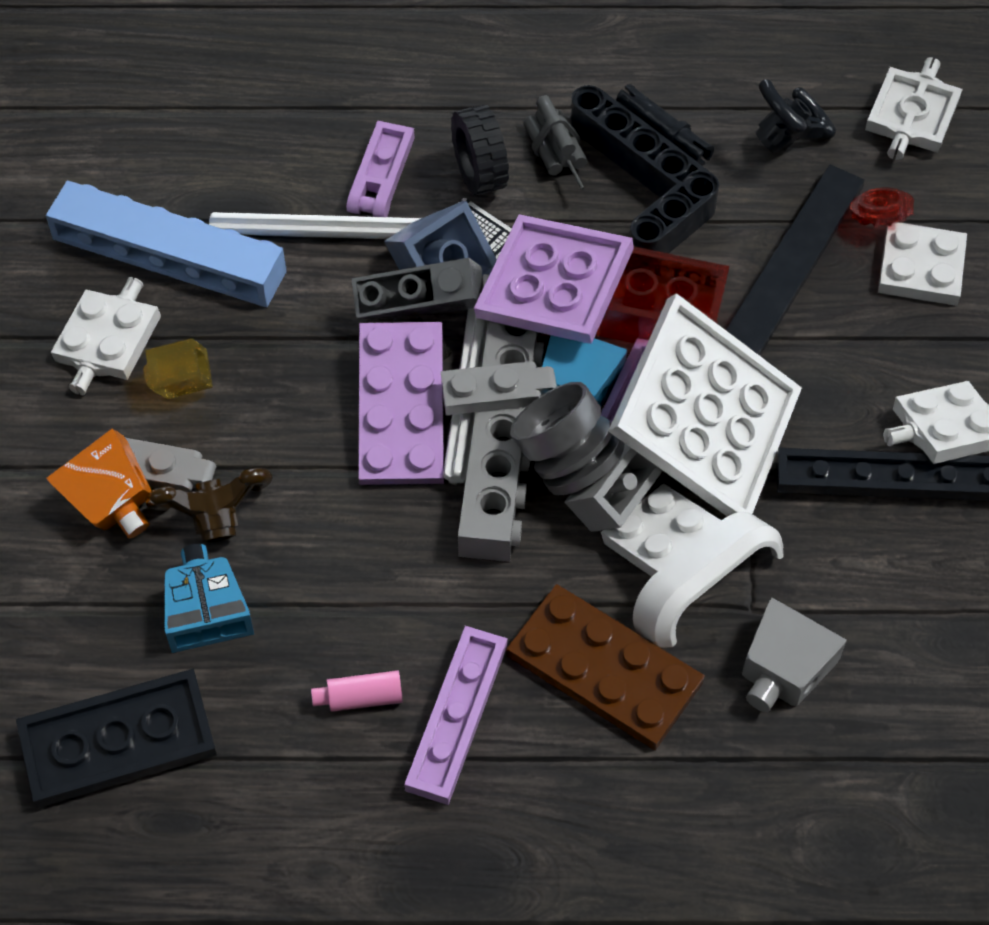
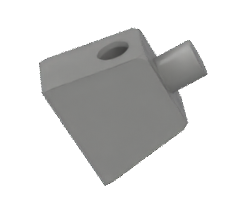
M771 598L747 654L742 675L747 680L754 683L746 696L747 701L754 708L762 712H769L777 698L793 706L799 705L838 663L847 640L776 599Z

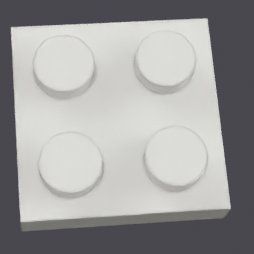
M888 221L878 293L957 306L961 297L967 233Z

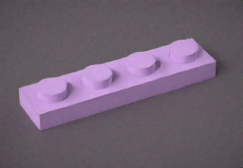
M465 626L405 781L406 792L449 805L505 654L507 638Z

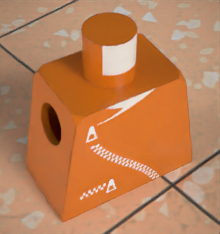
M113 428L47 477L50 484L95 527L107 530L118 523L126 536L131 539L141 534L150 525L138 507L145 502L146 495L152 490L127 439Z

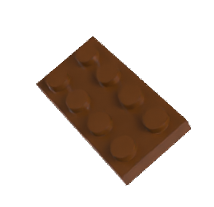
M558 584L554 586L507 647V657L655 751L702 686L705 678L704 674Z

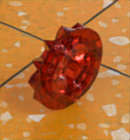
M874 188L853 199L850 205L852 219L859 221L860 225L864 226L873 224L875 228L880 225L891 227L892 223L905 222L906 217L914 214V199L907 192L896 188Z

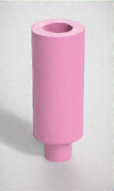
M399 670L327 679L328 687L311 689L313 707L330 705L331 712L403 703Z

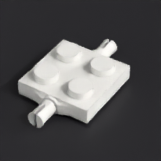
M933 57L927 58L921 73L906 72L893 67L889 68L867 120L865 130L893 139L887 152L891 159H893L898 148L895 160H901L904 157L908 144L936 153L940 150L959 102L962 89L945 84L935 78L940 68V61L936 58L931 69Z
M129 277L120 295H107L90 290H85L51 351L55 362L73 366L78 370L72 383L69 385L72 392L85 395L88 386L95 376L110 375L128 380L161 318L157 306L135 301L144 286L139 279L134 278L133 280V277Z
M969 381L897 396L895 398L893 410L903 422V426L886 428L884 430L883 436L888 446L910 441L921 448L933 464L989 451V404L981 398Z

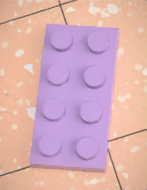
M442 322L360 323V485L444 484L443 391L441 384V371H443Z

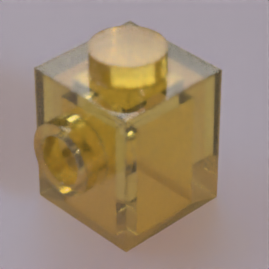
M191 338L145 350L147 365H144L143 368L145 381L151 390L165 399L213 388L207 349Z

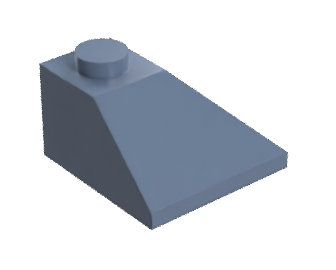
M467 201L459 202L414 221L384 241L399 270L470 258L481 266L483 276L484 274L490 275L497 261Z

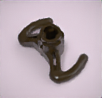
M264 468L246 469L240 473L239 477H236L224 486L221 485L220 479H214L195 484V492L175 490L169 486L154 489L146 495L145 503L152 510L166 511L172 507L192 517L196 535H201L202 543L225 540L236 536L235 527L239 526L236 507L250 490L259 491L266 488L272 482L273 477L270 471Z

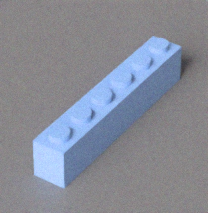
M67 180L45 215L53 240L266 308L287 272L283 248L270 241H259L241 235L235 230H224L208 225L197 218H186L173 214L162 207H151L141 204L127 196H116L106 193L88 184L81 185Z

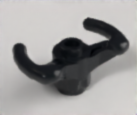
M765 79L759 83V90L772 111L759 122L760 128L756 130V135L771 152L777 153L781 149L786 150L799 139H831L835 136L836 128L832 121L802 87H797L793 90L792 97L794 100L792 101L788 98L783 100L770 80Z

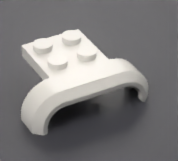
M664 483L639 502L621 528L607 529L601 532L605 545L651 576L636 600L633 611V625L637 634L660 648L674 647L676 645V626L683 611L755 551L763 547H770L773 556L778 559L783 558L782 538L779 532L772 526L748 512H737L721 521Z

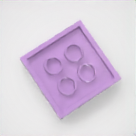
M519 214L474 306L476 318L592 344L634 249L632 238Z

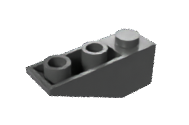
M463 258L352 278L356 318L368 319L437 314L472 309L484 288L482 268L472 259Z

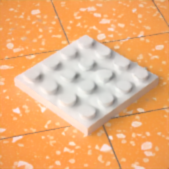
M675 294L667 299L608 431L727 517L737 512L752 514L802 387L681 296Z

